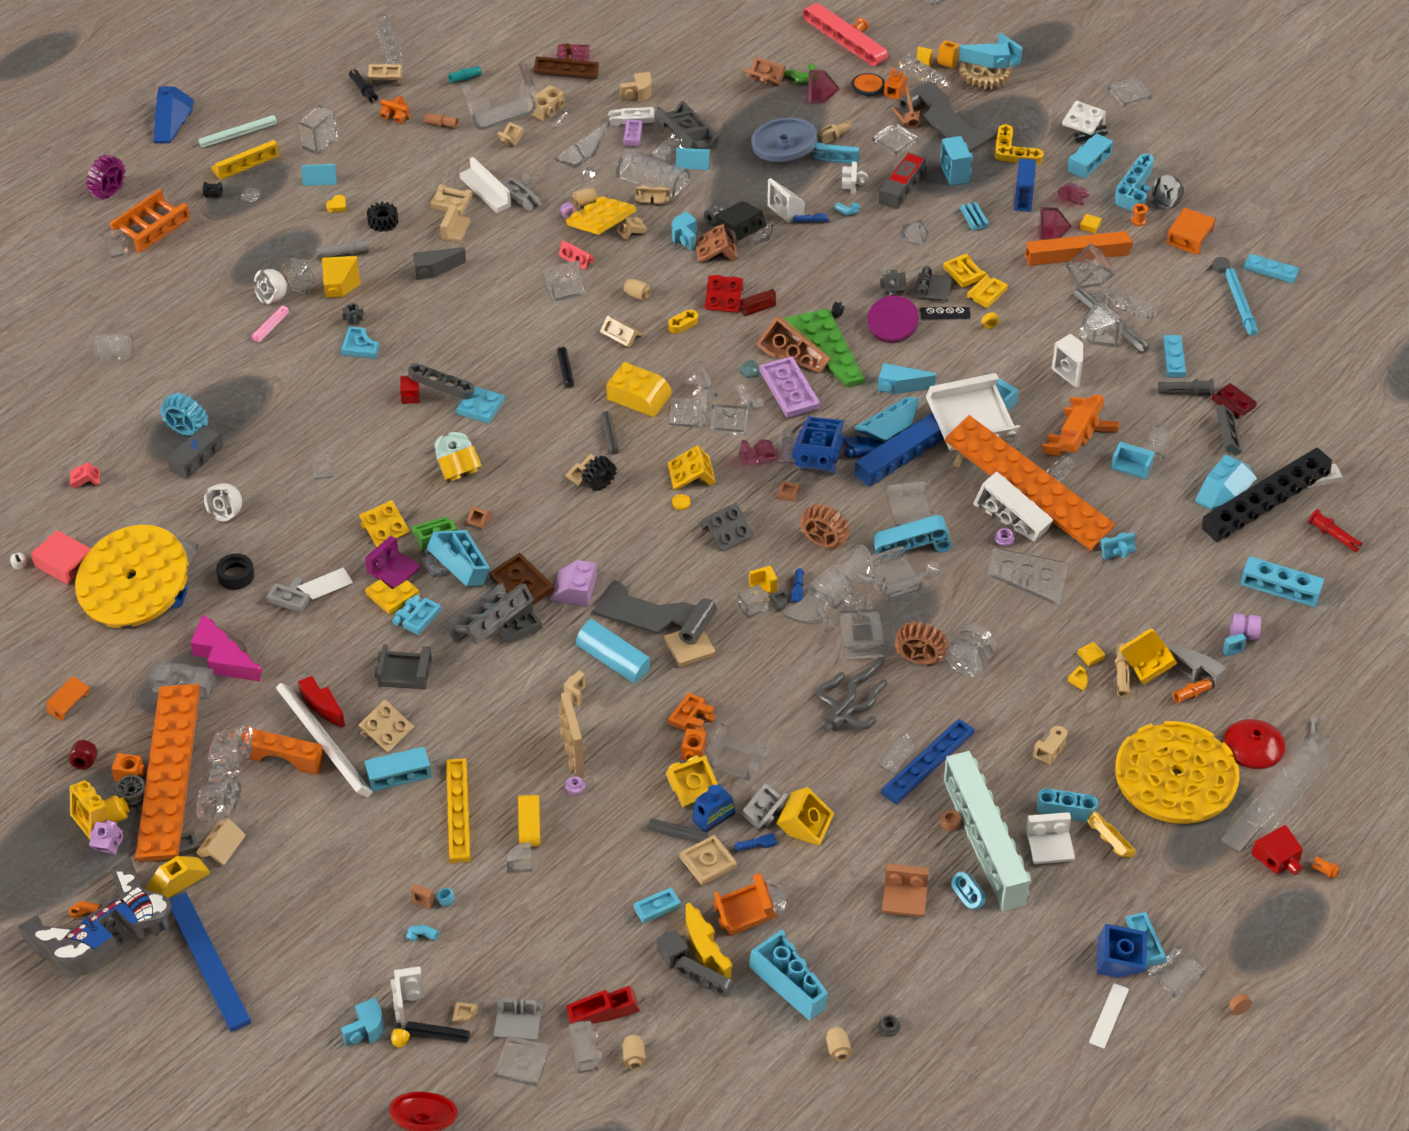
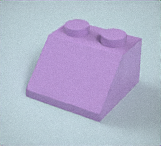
M576 560L560 569L554 585L555 591L552 592L550 601L588 607L597 579L596 563Z

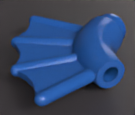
M858 435L843 438V442L848 447L845 449V455L848 458L865 456L885 443Z

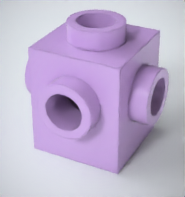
M113 821L96 822L90 834L89 846L97 852L116 855L118 846L123 840V831Z

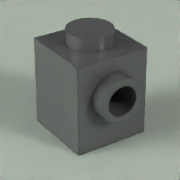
M676 929L665 932L657 938V951L670 969L675 966L680 957L689 958L687 940L683 935L680 936Z

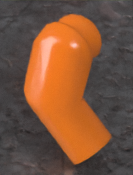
M80 901L69 908V915L72 918H80L88 913L92 914L101 908L102 905Z

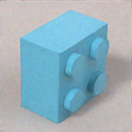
M962 136L942 139L940 166L949 185L969 183L970 175H972L971 163L973 162V155L969 152L967 143L964 142Z

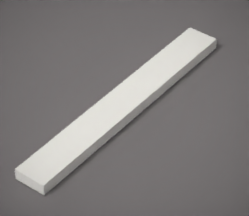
M280 683L276 687L278 692L316 741L322 744L323 750L353 789L368 798L373 792L293 688Z

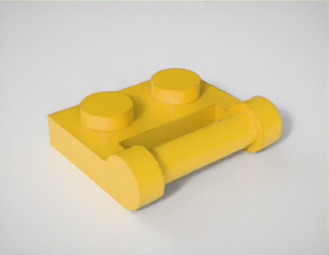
M967 253L943 263V268L962 288L980 281L987 275L984 270L982 271L972 261L971 256Z

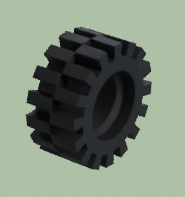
M377 202L375 206L372 204L367 209L368 225L374 231L379 229V232H382V230L387 232L388 229L392 230L393 227L397 226L398 211L394 204H389V202L378 204Z
M599 455V458L596 456L594 460L591 459L589 461V465H585L586 469H583V474H581L582 481L594 491H601L602 487L605 489L606 485H610V481L614 480L615 477L613 475L617 474L615 465L606 456Z

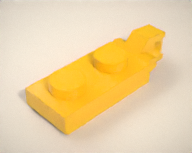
M1093 812L1089 819H1087L1089 826L1101 833L1100 837L1114 847L1113 851L1118 856L1133 858L1137 853L1115 827L1107 823L1098 812Z

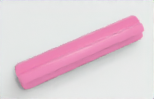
M280 306L252 334V340L259 343L289 313L288 307Z

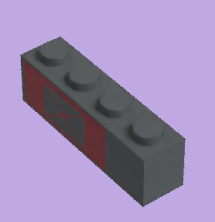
M907 152L879 190V203L894 209L903 204L906 196L912 192L914 185L918 184L922 174L926 173V158Z

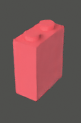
M57 530L39 547L35 548L31 556L35 567L69 585L76 579L80 564L91 548Z

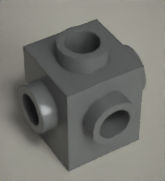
M888 270L887 274H883L882 278H880V288L883 289V292H888V295H898L899 291L907 290L906 273Z

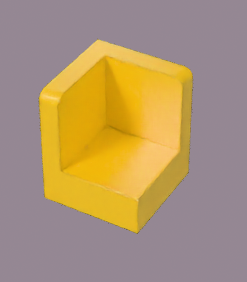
M771 566L749 572V585L755 597L777 592L778 579Z

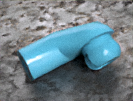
M837 202L834 207L836 211L844 215H854L860 211V204L853 202L851 207Z

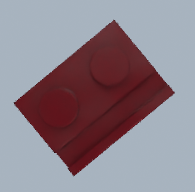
M1231 383L1220 389L1217 394H1212L1211 399L1219 406L1223 404L1233 412L1234 417L1237 419L1256 408L1257 405L1255 400Z

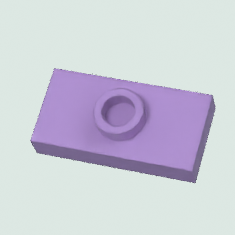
M626 120L623 145L640 146L643 121Z

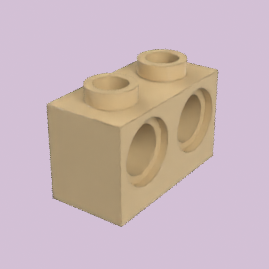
M551 85L547 86L528 100L529 114L545 121L565 106L564 92Z

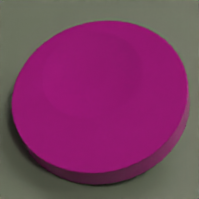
M892 295L879 299L871 306L867 322L869 330L875 338L886 343H898L914 334L919 324V316L916 306L909 299Z

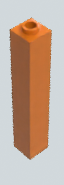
M1127 231L1026 242L1025 256L1029 266L1129 255L1130 248L1133 247L1132 238H1129Z

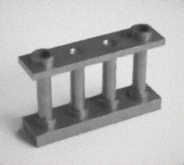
M499 583L444 627L453 642L458 641L468 633L473 643L479 644L534 599L526 584L521 583L508 593L503 583Z

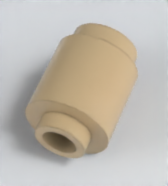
M589 187L575 191L573 196H571L572 203L577 208L591 204L597 199L595 189H590Z
M628 279L624 285V292L627 295L640 300H645L651 293L649 284L636 279Z
M835 1027L830 1029L826 1037L830 1057L838 1062L846 1061L852 1055L848 1035L843 1028Z
M638 1035L627 1036L622 1044L624 1065L631 1070H638L646 1064L644 1042Z

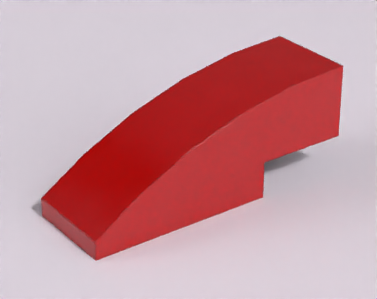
M313 676L299 680V692L307 705L330 723L341 728L345 727L343 712L328 686L320 689Z
M630 985L611 993L605 989L566 1005L572 1026L601 1023L640 1011L635 992Z

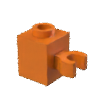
M895 68L890 71V77L884 86V96L898 100L905 93L907 77L903 76V70L898 74L895 72Z

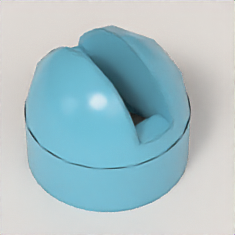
M443 888L436 895L439 903L445 907L451 906L452 902L455 901V895L451 888Z

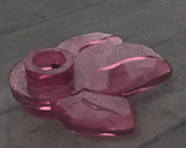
M1066 183L1064 187L1058 189V197L1061 200L1071 201L1078 205H1084L1083 198L1090 195L1086 189L1078 187L1075 183Z

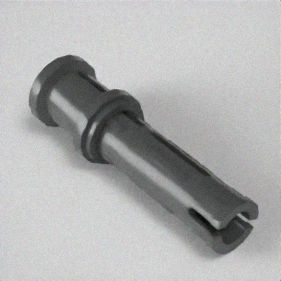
M1195 379L1193 382H1158V393H1193L1195 395L1210 393L1212 395L1214 394V379H1210V381Z

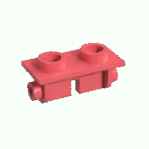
M562 240L559 252L560 257L586 270L587 264L593 263L594 257L592 254Z

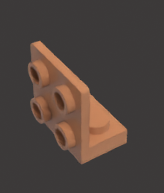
M724 223L696 238V252L699 263L721 252L731 261L738 259L734 235Z
M887 863L882 913L924 917L929 868Z

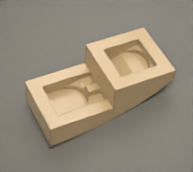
M590 454L581 464L576 463L565 477L578 486L585 484L581 477L582 471L586 469V464H590L589 461L591 459L594 460L595 456Z

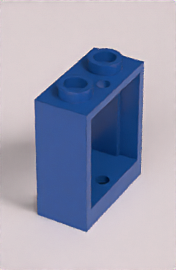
M1019 158L1014 211L1031 212L1036 160Z

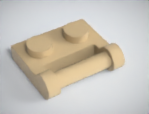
M439 184L438 190L430 203V209L447 212L450 204L457 205L458 215H462L472 198V191H462Z

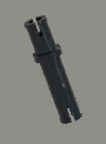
M353 69L355 74L351 70L349 77L359 87L361 94L367 97L370 103H374L372 98L376 102L378 95L373 91V87L364 80L358 70Z

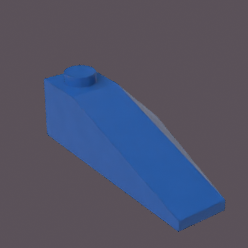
M175 86L158 87L154 144L171 143L179 132L178 128L186 122L185 118L187 115L192 113L194 99Z

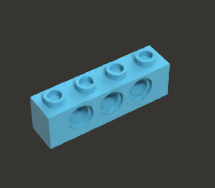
M1249 556L1240 585L1316 607L1322 591L1324 578Z

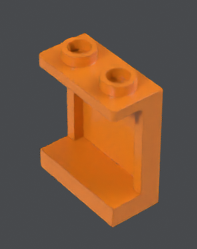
M1184 207L1168 230L1166 244L1198 255L1201 251L1202 242L1209 232L1212 233L1214 231L1216 218Z
M761 873L753 875L755 882L723 896L718 891L714 892L716 900L713 901L716 912H720L721 915L718 918L722 930L726 929L730 936L778 917L767 883Z

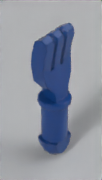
M817 213L813 216L810 214L794 215L793 221L796 223L829 222L827 214Z
M801 568L795 571V587L792 589L791 602L803 603L802 582L804 571Z
M770 833L759 836L757 839L752 838L748 841H739L734 845V849L741 852L745 849H755L757 846L769 848L777 845L778 841L775 834Z

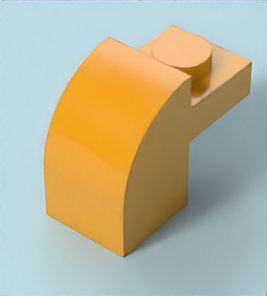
M945 40L939 46L938 64L955 69L959 61L960 44Z

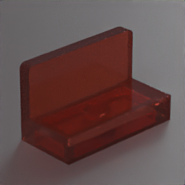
M771 289L741 299L740 311L746 317L775 307L776 292Z

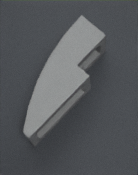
M1173 645L1167 646L1177 662L1173 667L1193 682L1198 678L1202 680L1207 678L1211 681L1212 688L1215 689L1225 680L1227 667L1218 661L1194 650Z

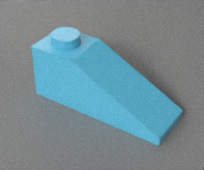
M1008 43L959 45L958 59L993 69L1009 68L1010 51Z
M883 363L878 379V391L898 394L926 390L930 386L935 385L936 373Z

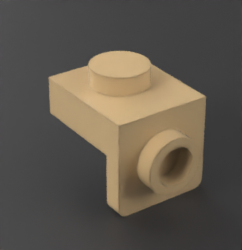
M509 122L504 132L499 131L497 135L501 139V143L506 146L512 145L515 147L525 130L523 127Z
M627 217L621 221L617 232L624 240H628L631 232L645 234L648 228L640 218Z
M577 671L574 675L570 676L563 685L564 693L569 692L571 702L577 706L582 704L580 691L586 687L585 674L581 671Z

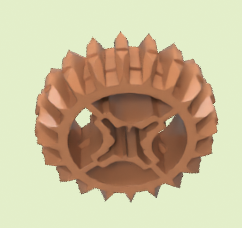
M820 503L817 505L813 504L801 516L800 527L802 528V533L806 534L805 538H809L811 543L814 542L816 545L827 547L828 549H838V547L844 545L849 537L850 527L848 526V521L844 520V515H840L839 511H835L833 506L829 508L826 504L823 506Z
M913 621L911 624L906 622L904 626H901L895 637L897 653L901 654V658H906L908 662L911 661L915 664L937 665L938 662L944 659L948 650V641L946 640V635L942 634V630H937L936 626L932 627L929 623L923 624L922 621L919 623Z

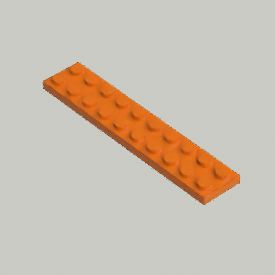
M968 415L946 436V443L990 476L995 472L1004 476L1007 481L1053 519L1052 522L1088 550L1092 551L1100 543L1101 538H1105L1114 529V522L972 416Z
M199 683L159 687L135 855L137 862L171 860L179 856L201 689Z

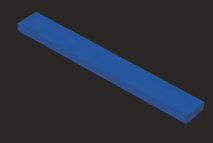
M187 892L169 898L171 913L230 1032L251 1024V1020Z

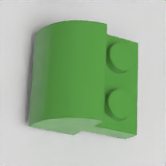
M447 516L411 527L420 551L427 550L433 532L457 530L452 519L449 520Z

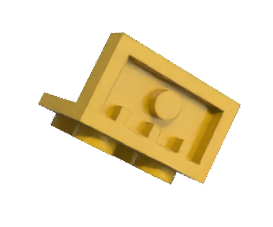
M699 445L667 463L675 490L680 489L697 478L705 481L709 486L716 483L710 457Z

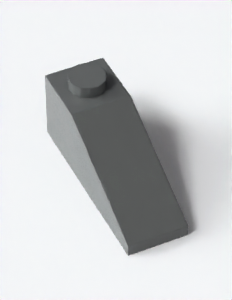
M465 247L413 253L416 280L434 278L466 262Z

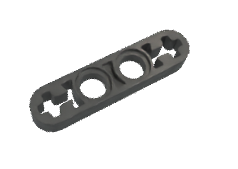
M418 363L411 364L408 368V377L415 382L462 399H470L474 395V385L471 382ZM432 376H433V377H436L437 379H436V380H431V379H429V377H432ZM449 382H450V383H453L454 385H453V386H447V385H445V383H449Z

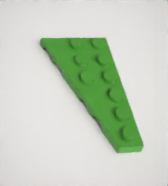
M829 308L784 318L831 358L825 368L833 371L834 376L846 387L864 384V377Z

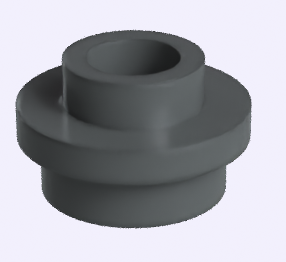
M885 1015L879 1020L878 1029L885 1036H894L900 1030V1022L894 1015Z

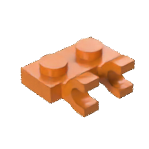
M688 692L668 718V724L683 731H686L688 727L694 730L705 731V728L702 727L704 720L696 717L700 714L706 721L712 723L715 719V714H712L715 708L711 705H706V699Z

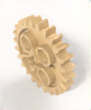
M963 61L960 62L959 73L960 77H963L962 80L967 81L966 84L972 83V87L977 85L978 89L984 87L986 90L987 87L993 89V86L999 88V84L1004 86L1005 82L1008 83V80L1011 78L1012 68L1011 64H1009V68L993 69Z

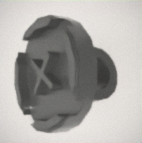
M1162 175V177L1156 179L1152 187V196H1154L1155 204L1165 209L1175 207L1180 202L1184 193V187L1180 180L1173 175Z

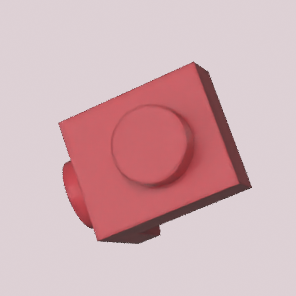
M89 462L70 471V485L73 488H77L88 481H91L95 486L100 484V471Z

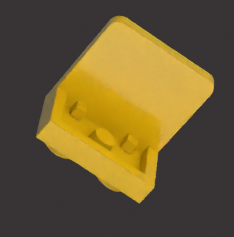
M1152 628L1120 648V652L1133 667L1143 685L1177 664L1167 645Z

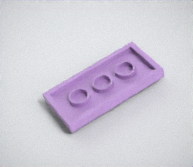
M792 356L759 365L761 375L786 418L820 409L819 400Z

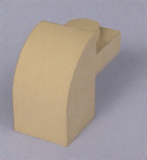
M650 72L634 74V82L620 84L621 101L638 99V102H643L649 99L652 94Z

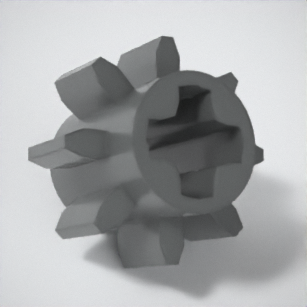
M348 304L343 308L342 320H347V324L350 325L359 324L360 321H363V308L359 309L358 304Z

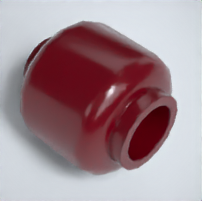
M78 740L73 744L68 754L69 763L79 770L91 768L97 757V747L90 741Z

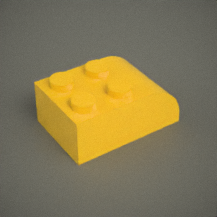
M623 362L606 384L607 400L652 417L657 415L672 395L671 387L663 377L627 362Z

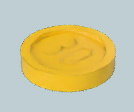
M678 494L672 498V506L677 510H686L690 507V498L687 495Z

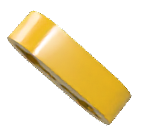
M692 309L686 310L669 319V331L673 334H679L695 326L698 323L697 311Z

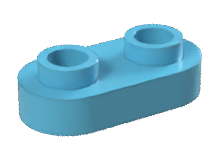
M958 872L953 876L952 888L968 908L980 909L985 903L986 896L975 879L965 872Z

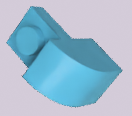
M685 212L675 217L672 221V241L674 244L681 242L689 250L695 249L697 220L690 213Z
M376 998L355 1005L358 1021L341 1028L346 1047L351 1044H357L366 1038L371 1045L381 1037L384 1030L382 1011Z

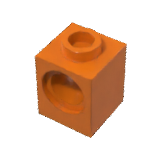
M686 729L681 746V760H688L696 755H699V757L704 755L707 744L706 731Z
M117 753L111 768L114 781L118 782L121 778L128 775L144 777L146 766L143 765L142 757Z

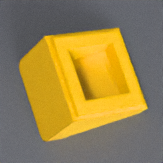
M918 46L917 61L928 69L933 63V50Z

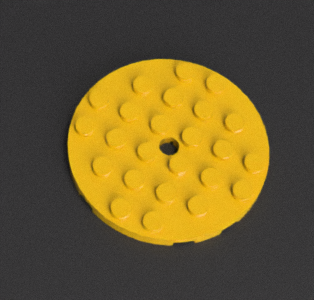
M133 525L116 530L98 541L82 560L75 582L77 599L90 618L96 622L106 624L108 627L122 628V626L128 625L135 627L145 624L168 610L175 603V597L180 590L183 591L188 578L186 575L187 567H189L186 551L172 533L157 526ZM130 572L136 573L133 578L128 579Z
M1164 721L1163 724L1143 726L1137 729L1135 734L1128 736L1124 740L1117 753L1115 776L1123 795L1141 812L1165 822L1190 824L1211 819L1230 805L1236 795L1239 784V767L1233 758L1230 748L1224 742L1221 743L1216 739L1212 732L1190 723ZM1177 769L1180 770L1182 773L1177 774V776H1175V773H1173L1172 770Z

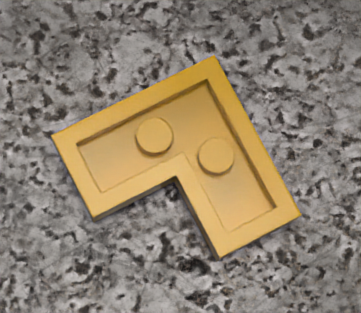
M378 580L365 589L366 595L389 615L405 606V602L409 598H413L414 595L420 596V591L408 580L394 589L388 587L382 580Z

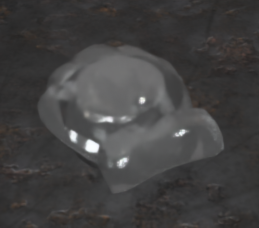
M246 188L243 190L241 198L248 203L255 202L260 197V189Z

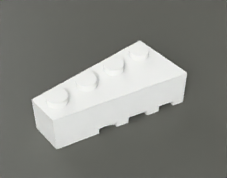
M995 472L982 484L973 503L977 507H984L986 509L985 512L989 515L995 514L1000 517L1001 522L1005 525H1013L1015 531L1033 542L1049 529L1053 521L1047 513L1041 510L1032 500L1027 498L998 472Z

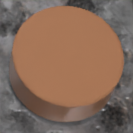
M948 810L942 814L941 825L944 829L955 831L961 827L962 816L959 812Z
M1239 994L1230 1001L1229 1008L1234 1015H1240L1251 1007L1252 1001L1246 994Z

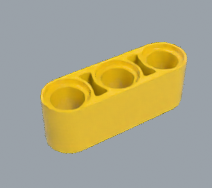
M518 795L519 847H541L539 795Z

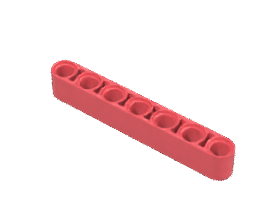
M814 3L803 10V17L807 22L870 65L876 66L888 59V53L884 47L819 3Z

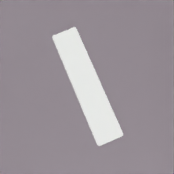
M1113 984L1089 1040L1090 1044L1105 1048L1129 991L1128 988Z

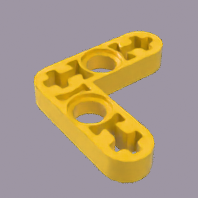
M1010 125L999 126L995 158L997 160L1019 163L1020 158L1036 160V164L1042 163L1044 156L1042 150L1011 146L1013 128Z

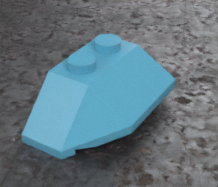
M905 397L856 425L854 428L856 431L872 439L882 440V442L892 439V436L900 434L912 425L919 404V398Z
M1225 455L1207 475L1195 499V503L1209 510H1214L1251 488L1256 482L1257 477L1248 464L1232 456Z

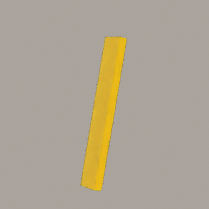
M447 759L450 863L471 862L467 759Z

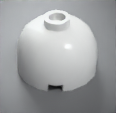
M274 269L259 270L256 273L254 282L257 281V287H254L260 302H266L267 304L279 302L285 296L287 282L283 275Z
M228 483L213 485L204 495V504L209 514L213 513L217 516L215 519L222 522L235 517L240 512L243 504L242 496L238 489Z

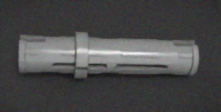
M368 240L355 243L350 241L349 244L317 248V253H320L318 254V259L345 254L354 255L357 252L369 251V246H367Z

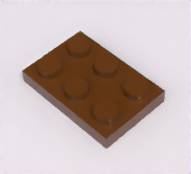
M520 552L489 572L490 578L497 585L503 583L508 593L521 583L526 584L534 599L531 602L532 605L555 591L554 585Z

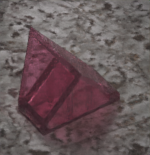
M809 70L808 103H825L840 90L825 70Z
M1058 207L1040 208L1039 240L1061 238L1072 227Z

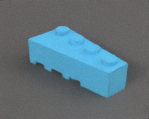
M780 930L751 950L749 968L809 1021L825 1010L828 992L815 974L809 971L807 963L796 953L795 946L792 942L789 943L783 930Z

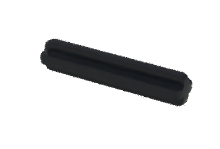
M564 346L558 347L557 354L565 387H574V378L567 348Z
M408 1021L405 1025V1031L409 1032L410 1035L468 1043L470 1039L469 1030Z

